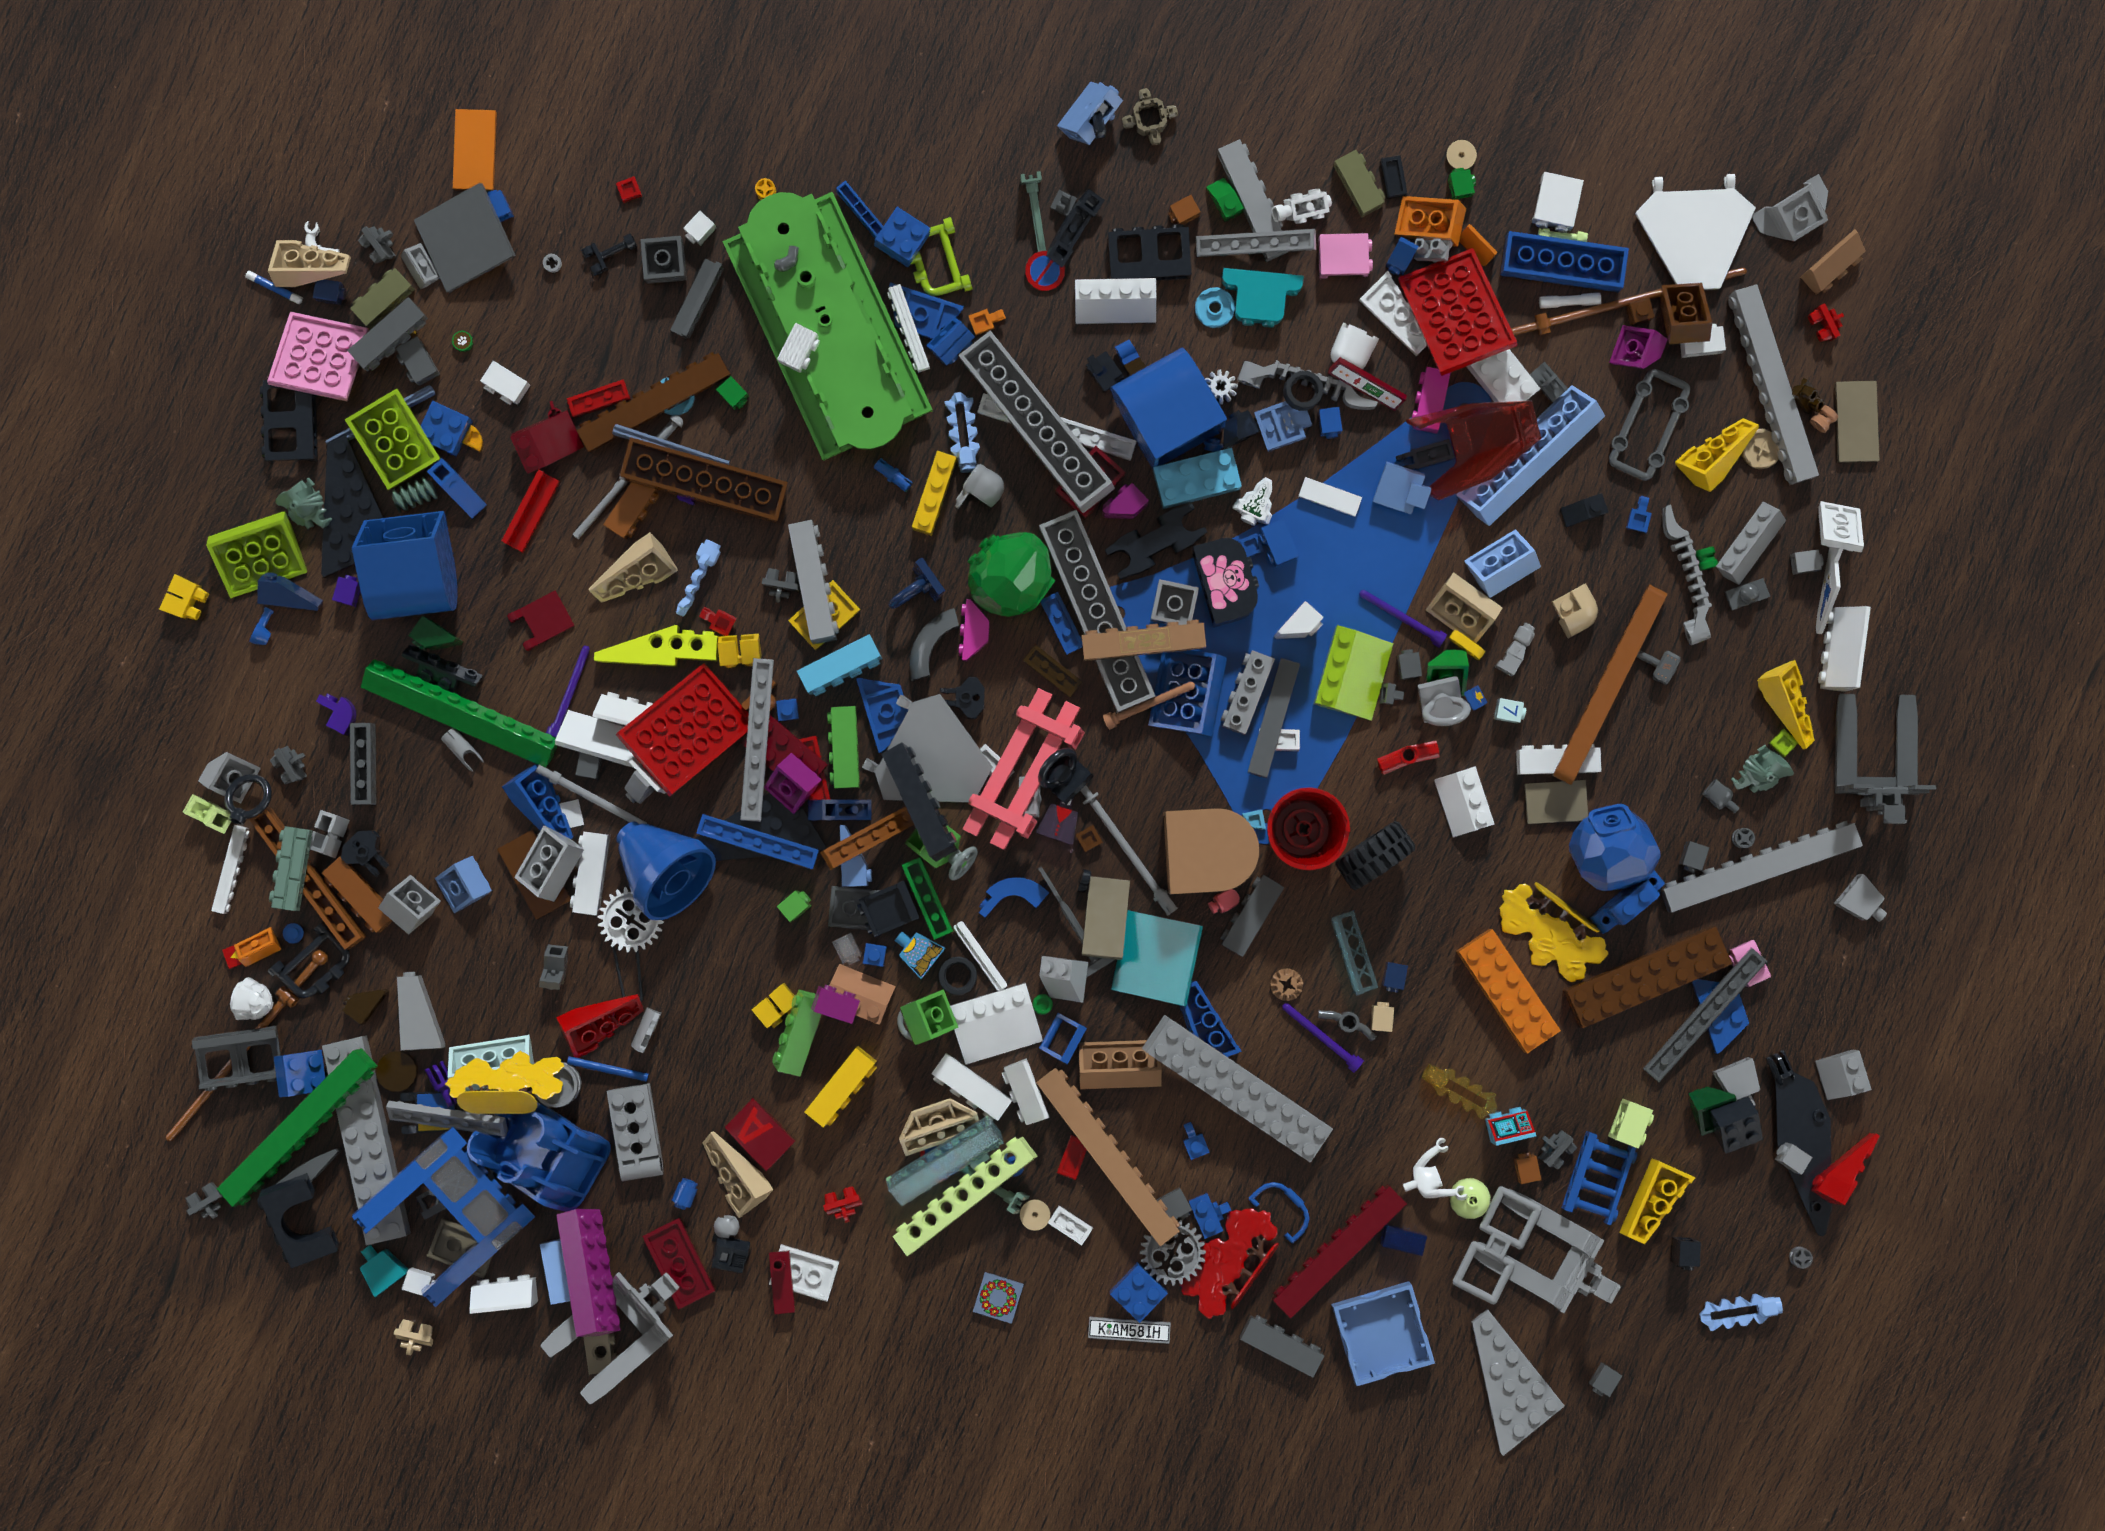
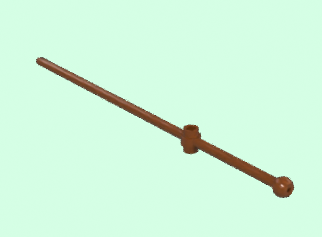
M1746 268L1730 270L1727 272L1724 280L1744 275L1747 270ZM1661 289L1547 318L1546 313L1535 315L1536 322L1511 328L1514 336L1538 330L1539 335L1550 333L1549 326L1625 307L1632 302L1643 299L1659 298L1661 296Z

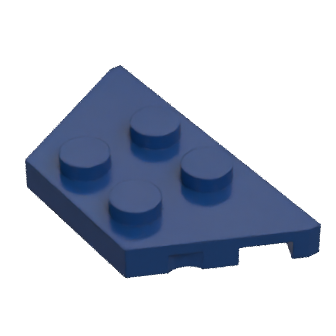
M893 283L889 284V287L896 286V284ZM901 286L917 333L920 336L933 339L964 309V306ZM893 311L895 327L900 329L902 326L901 323L897 322V312Z
M857 678L856 680L878 752L882 753L891 744L908 712V709L896 704L899 696L903 695V691L899 684Z
M1701 979L1691 982L1699 1005L1720 982ZM1740 994L1732 1000L1707 1028L1715 1054L1720 1053L1749 1024Z

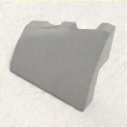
M648 1007L644 1012L631 1044L635 1050L641 1053L645 1052L662 1014Z

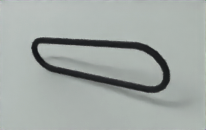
M627 932V935L632 937L633 940L636 939L633 934ZM613 946L612 950L622 997H625L616 949ZM638 949L636 952V961L640 1001L642 1002L643 992Z

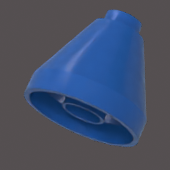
M635 821L625 825L617 835L618 851L634 903L651 920L668 919L686 909L701 895L714 874L716 866L715 855L697 839L649 824H639Z

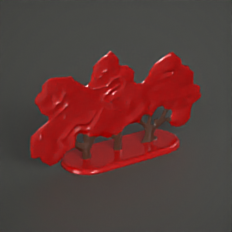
M1253 1208L1228 1212L1225 1226L1229 1239L1226 1242L1219 1238L1211 1239L1208 1243L1205 1242V1245L1200 1247V1249L1206 1250L1205 1254L1200 1255L1205 1259V1262H1201L1202 1269L1195 1268L1197 1276L1190 1274L1191 1281L1183 1278V1284L1179 1283L1182 1287L1183 1295L1199 1296V1311L1208 1319L1212 1318L1213 1315H1224L1226 1311L1225 1300L1229 1295L1236 1296L1231 1304V1309L1233 1310L1278 1248L1279 1243H1275L1267 1253L1263 1252L1264 1241H1271L1278 1234L1277 1227L1270 1222V1212L1263 1210L1258 1213ZM1260 1234L1264 1237L1262 1241L1259 1238ZM1254 1237L1257 1239L1259 1244L1256 1246L1258 1250H1256L1252 1246L1251 1240ZM1252 1249L1253 1253H1248L1247 1251ZM1256 1255L1260 1258L1261 1262L1252 1274L1244 1268V1261L1247 1257ZM1241 1275H1245L1249 1279L1239 1292L1236 1290L1233 1282ZM1225 1287L1228 1289V1291L1224 1292L1222 1291V1288Z

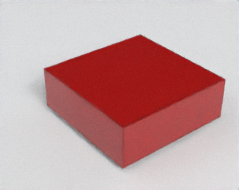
M635 176L616 183L623 203L642 197Z

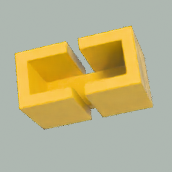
M759 634L741 635V656H739L737 635L721 636L718 638L720 666L733 668L738 663L753 666V658L761 659Z
M783 983L769 995L781 1012L778 1011L768 998L762 1000L752 1011L766 1028L770 1026L775 1028L783 1021L781 1017L784 1014L791 1013L792 999L795 995Z

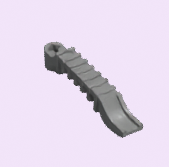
M1277 360L1274 364L1266 367L1244 361L1237 381L1260 389L1264 378L1273 379L1276 374H1279V379L1285 381L1288 374L1292 375L1298 371L1305 370H1301L1300 367H1291L1287 363L1281 364ZM1320 373L1316 374L1322 384H1324L1323 394L1327 395L1330 387H1335L1331 400L1337 401L1342 389L1345 390L1342 399L1347 407L1358 410H1372L1376 407L1377 401L1360 397L1350 385L1343 381L1335 380L1330 376H1322ZM1302 379L1301 385L1307 386L1309 381Z
M1668 505L1662 508L1664 534L1670 540L1682 538V542L1671 545V549L1674 552L1685 548V552L1677 555L1679 561L1688 559L1689 563L1683 564L1682 567L1684 571L1691 569V574L1685 577L1688 582L1694 580L1695 583L1688 586L1690 592L1697 590L1698 595L1691 597L1692 602H1697L1698 607L1693 609V619L1683 623L1686 638L1690 645H1694L1711 638L1705 617L1712 604L1709 603V594L1705 590L1706 584L1702 580L1703 574L1699 570L1698 565L1700 563L1695 556L1696 551L1692 546L1693 540L1690 539L1689 532L1682 529L1676 523L1672 507Z

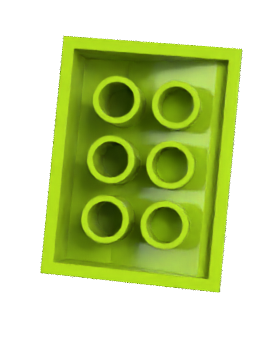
M398 389L393 390L345 419L388 490L395 488L440 459Z
M285 511L208 537L206 546L230 598L257 590L258 580L266 573H275L277 576L287 579L307 573L294 530Z
M1337 625L1334 629L1313 704L1372 721L1394 643Z

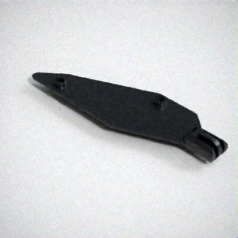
M1781 1050L1778 1054L1775 1053L1771 1057L1765 1058L1775 1079L1777 1146L1779 1148L1785 1142L1790 1143L1812 1157L1802 1175L1794 1173L1789 1169L1788 1171L1817 1235L1824 1236L1827 1231L1832 1204L1811 1191L1814 1186L1812 1182L1815 1177L1831 1165V1118L1815 1083L1795 1073L1785 1051ZM1817 1203L1818 1207L1814 1210V1205Z

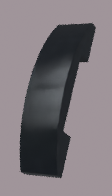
M1087 189L1060 226L1046 257L1063 268L1073 252L1072 248L1091 217H1095L1105 200L1091 189Z

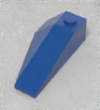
M535 763L502 786L512 803L540 831L543 826H547L570 839L573 838L566 815L562 813L559 805L561 800L559 795L556 796L553 783L549 782L550 779L535 772L539 766Z

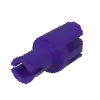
M441 1061L439 1065L448 1080V1070L444 1062ZM436 1064L432 1066V1070L439 1082L438 1085L430 1069H425L434 1090L441 1092L447 1107L449 1108L453 1104H457V1098H452L449 1095L450 1087L445 1085L447 1080H444Z

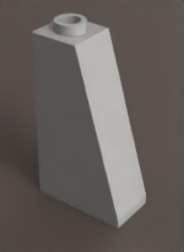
M403 972L402 977H397L401 1050L445 1047V1041L422 976H415V972Z

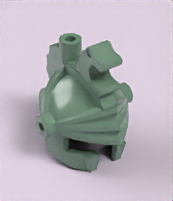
M310 478L306 479V483L300 481L290 490L283 491L276 498V504L285 507L288 510V516L297 525L305 526L309 529L314 526L313 522H315L318 526L324 528L332 521V518H324L323 513L326 512V509L322 507L324 504L323 498L320 495V491H314L312 486L315 484Z
M1763 745L1757 749L1759 751L1758 754L1750 755L1743 765L1744 770L1739 771L1742 777L1739 780L1734 778L1731 780L1736 789L1750 786L1749 789L1756 793L1758 789L1760 791H1767L1778 784L1780 778L1792 776L1794 772L1786 760L1768 749L1766 745Z

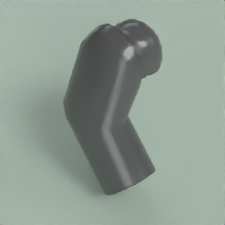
M789 246L787 256L775 261V269L784 272L793 268L796 265L799 247Z

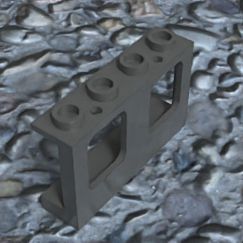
M277 1026L194 1037L192 1047L195 1049L200 1081L199 1089L212 1091L216 1090L218 1086L233 1088L237 1087L239 1083L254 1085L259 1083V1080L267 1079V1082L277 1081L275 1063L272 1071L251 1073L247 1056V1047L261 1044L271 1045L273 1062L275 1056H281ZM228 1050L230 1052L233 1075L210 1079L208 1077L205 1054L207 1052Z

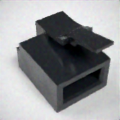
M1107 351L1096 358L1094 355L1087 358L1089 363L1085 365V368L1103 393L1124 379L1122 372Z
M714 1233L712 1241L716 1242L712 1255L711 1268L742 1273L748 1256L750 1242L735 1239L731 1236L729 1238H721Z

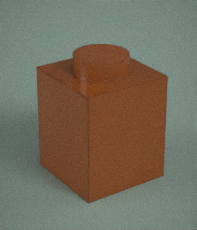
M1189 195L1170 205L1168 216L1173 224L1184 225L1199 217L1201 212L1192 195Z
M1524 1152L1518 1154L1517 1158H1513L1520 1184L1541 1180L1536 1155Z

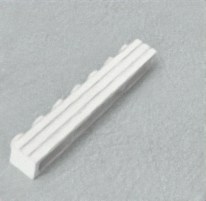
M901 285L888 288L889 300L892 299L894 303L891 304L893 311L897 312V322L901 323L902 326L900 328L902 335L905 334L906 337L904 342L906 347L909 346L910 351H908L909 356L914 360V363H912L914 370H917L919 373L930 369Z
M234 825L211 911L227 914L230 911L231 905L229 903L234 896L233 888L237 885L236 877L240 873L239 866L244 859L242 854L247 847L246 839L250 836V831L247 827Z

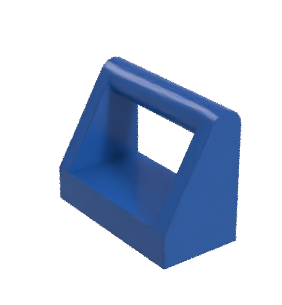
M1057 1013L1039 1049L1068 1064L1087 1028ZM1064 1020L1077 1027L1063 1055H1060L1048 1049Z

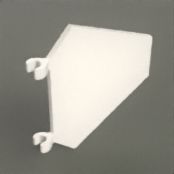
M1727 174L1724 177L1726 189L1663 192V177H1654V180H1652L1654 193L1639 208L1635 215L1675 284L1702 283L1704 290L1721 288L1756 208L1735 190V174Z

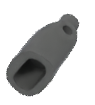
M1717 779L1713 780L1702 794L1719 810L1725 806L1734 814L1739 810V807L1731 801L1734 795L1733 791Z

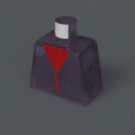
M1074 798L1067 805L1060 801L1059 806L1051 804L1036 833L1073 845L1078 812L1070 810Z

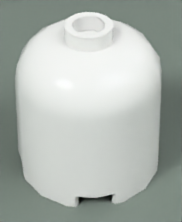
M1343 322L1331 350V359L1335 363L1341 357L1363 370L1379 338L1366 335V331L1350 324L1348 326Z

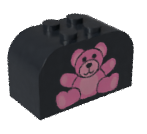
M1221 538L1193 546L1191 552L1213 628L1248 617L1257 604L1259 584L1257 577L1252 576V559L1250 556L1247 557L1244 547L1232 538Z

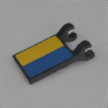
M438 1091L406 1092L400 1095L402 1102L415 1101L416 1105L421 1104L423 1106L457 1110V1104H453L448 1108L441 1092ZM422 1124L404 1125L401 1128L402 1134L445 1132L450 1130V1128Z

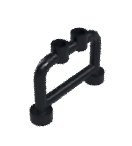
M324 921L314 929L319 936L286 966L279 960L267 971L272 977L277 975L300 998H309L317 992L321 995L330 987L327 983L332 978L337 980L345 973L342 969L346 967L350 960L349 950H344ZM328 939L341 952V960L309 989H300L288 974Z

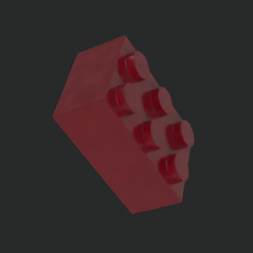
M1095 446L1089 454L1112 481L1115 488L1125 477L1126 472ZM1060 485L1055 490V494L1074 511L1077 510L1079 516L1084 520L1105 499V497L1102 498L1086 512L1082 513Z

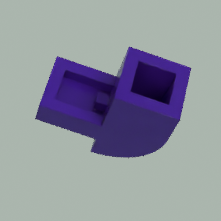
M328 693L326 696L319 694L316 702L333 710L326 726L348 736L350 733V723H355L356 710L352 702L347 698L341 697L337 703L338 698Z

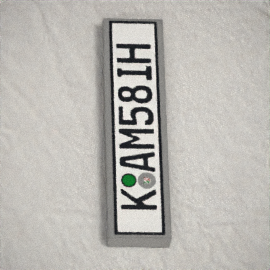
M1089 1317L1088 1338L1169 1344L1171 1322L1142 1320L1139 1323L1137 1320Z

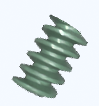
M423 476L421 484L414 480V487L408 482L407 490L399 486L400 492L397 493L393 488L392 498L399 513H401V508L404 511H408V504L411 508L416 507V502L419 505H423V498L427 502L431 501V496L434 499H438L432 481H428Z

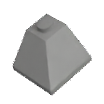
M226 752L207 764L198 781L208 789L225 796L228 787L234 780L248 774L257 775L261 768ZM253 782L241 785L235 791L233 800L241 803Z

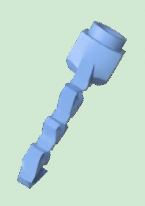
M962 392L954 393L949 401H945V406L951 413L946 418L948 424L954 427V429L949 431V438L956 443L951 447V453L957 457L960 472L968 473L972 472L976 467V455L980 446L978 443L972 442L978 434L977 428L971 426L975 422V414L970 412L973 398H967ZM957 404H964L969 447H960L955 409Z
M707 539L704 544L701 543L696 554L699 568L692 573V583L687 585L685 589L686 597L679 602L676 614L684 616L692 606L694 594L700 587V581L705 576L707 567L714 566L721 553L719 551L720 545Z
M1752 1294L1750 1302L1741 1296L1735 1298L1734 1304L1730 1303L1727 1299H1721L1719 1306L1707 1301L1705 1302V1308L1699 1315L1700 1321L1706 1324L1710 1331H1714L1722 1324L1729 1329L1734 1326L1735 1322H1739L1741 1326H1747L1753 1318L1758 1324H1762L1768 1317L1783 1313L1780 1297L1764 1298L1758 1294ZM1756 1305L1758 1312L1711 1320L1710 1315L1714 1311Z

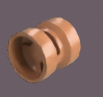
M1824 405L1821 411L1810 419V423L1818 431L1826 433L1829 425L1834 423L1839 417L1833 409Z

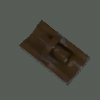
M1803 378L1801 385L1793 387L1792 395L1804 413L1810 414L1812 410L1819 413L1824 407V400L1819 397L1818 391L1813 388L1809 380Z

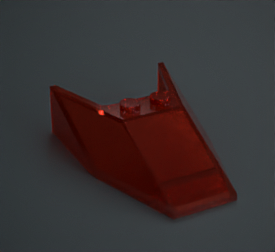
M1532 401L1470 403L1406 419L1407 424L1418 429L1435 423L1447 424L1456 463L1429 486L1431 487L1429 496L1437 500L1444 499L1493 479L1541 439Z

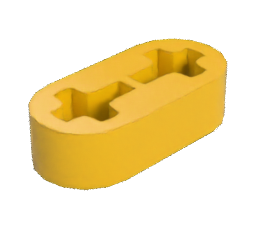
M1454 630L1449 636L1451 642L1462 650H1466L1473 658L1480 660L1484 655L1485 651L1479 645L1459 631Z

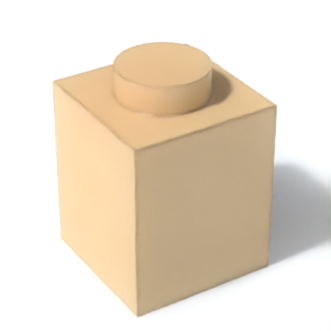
M1377 1002V1005H1372L1370 1030L1392 1032L1394 1007H1389L1387 1002Z

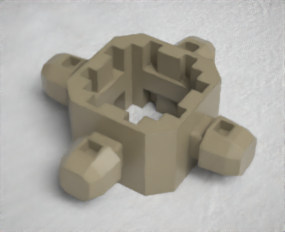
M1147 88L1139 90L1140 102L1135 104L1133 116L1123 117L1122 125L1126 129L1133 128L1136 125L1137 133L1142 136L1148 135L1152 146L1158 145L1161 142L1159 132H1163L1165 129L1167 118L1172 119L1178 115L1177 107L1172 105L1164 109L1163 101L1158 98L1151 99L1150 91ZM1157 108L1161 122L1158 125L1143 126L1139 116L1141 109Z

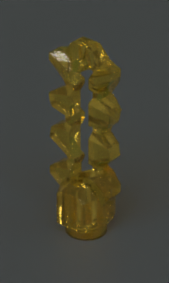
M1431 1064L1425 1068L1422 1079L1433 1085L1438 1095L1443 1096L1445 1093H1448L1450 1102L1457 1104L1461 1101L1462 1107L1466 1111H1470L1473 1108L1481 1119L1488 1114L1495 1113L1497 1109L1495 1093L1482 1092V1086L1479 1084L1469 1086L1470 1080L1465 1076L1455 1078V1070L1453 1069L1442 1070ZM1450 1079L1486 1099L1487 1104L1482 1108L1444 1086L1447 1085Z

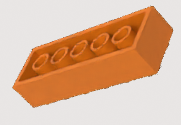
M1488 929L1456 951L1524 1053H1529L1561 1031L1493 929Z

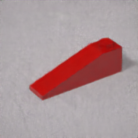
M1869 1133L1820 1175H1817L1812 1182L1814 1186L1811 1191L1831 1204L1845 1205L1857 1186L1856 1176L1864 1171L1863 1161L1871 1156L1879 1135Z

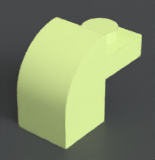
M192 794L183 810L184 814L203 822L206 826L225 834L231 823L228 819L230 813L227 810Z

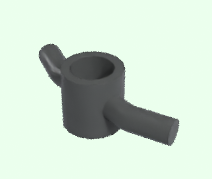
M1318 1011V1018L1337 1021L1339 1028L1345 1032L1358 1030L1371 1042L1377 1037L1366 1025L1360 1023L1357 1015L1347 1011L1339 1014L1334 1011ZM1348 1015L1354 1018V1025L1351 1028L1343 1026L1342 1023L1343 1019Z

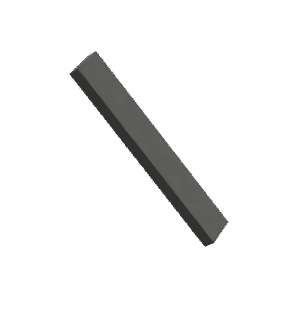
M1283 658L1280 659L1247 772L1249 774L1267 779L1300 663Z

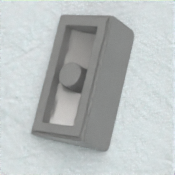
M421 243L404 249L401 258L420 289L440 279L432 260Z

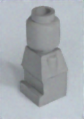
M1528 623L1519 626L1513 637L1515 641L1508 647L1504 658L1497 662L1495 668L1510 676L1515 674L1523 661L1526 647L1530 645L1535 636V628Z

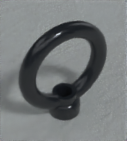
M248 774L237 778L230 784L225 793L224 803L227 811L230 813L228 819L231 822L243 826L246 819L260 815L268 807L272 797V790L265 778L255 774ZM245 783H257L263 789V799L260 804L249 811L236 808L233 804L235 791Z

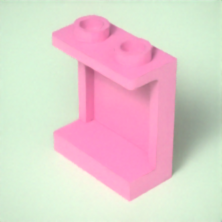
M1368 233L1320 234L1318 238L1319 278L1343 275H1363V277H1368L1369 271L1373 270V261L1369 259V252L1372 251V239H1368Z

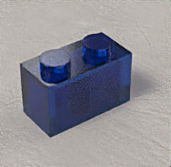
M1386 1224L1380 1244L1383 1247L1423 1256L1427 1235Z

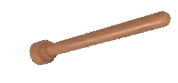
M1188 682L1119 713L1109 712L1104 714L1103 718L1109 730L1117 727L1121 720L1195 688V684Z

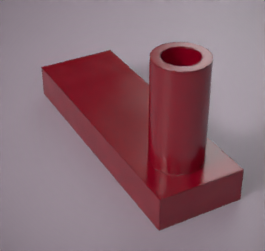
M790 1250L769 1252L774 1314L795 1312Z

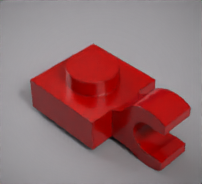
M706 607L702 609L699 615L700 618L711 622L710 629L724 636L729 635L737 619L720 609L715 614Z

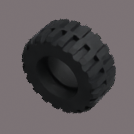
M1394 821L1336 861V868L1350 888L1358 890L1415 851V844L1402 825Z

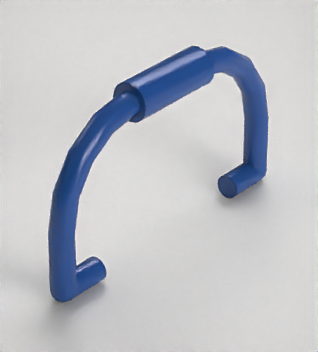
M1271 1182L1262 1185L1249 1197V1201L1255 1207L1259 1205L1255 1198L1265 1189L1275 1187L1283 1190L1285 1195L1303 1211L1304 1223L1301 1229L1293 1237L1288 1232L1284 1235L1290 1243H1294L1303 1235L1309 1224V1213L1303 1204L1304 1201L1291 1188H1287L1283 1184Z

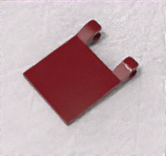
M556 590L507 615L511 623L524 617L530 627L534 638L523 642L526 651L575 626Z

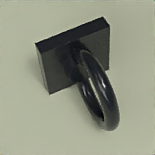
M1062 748L1050 755L1041 766L1038 774L1039 784L1043 788H1048L1065 805L1094 777L1077 760V753L1071 748Z

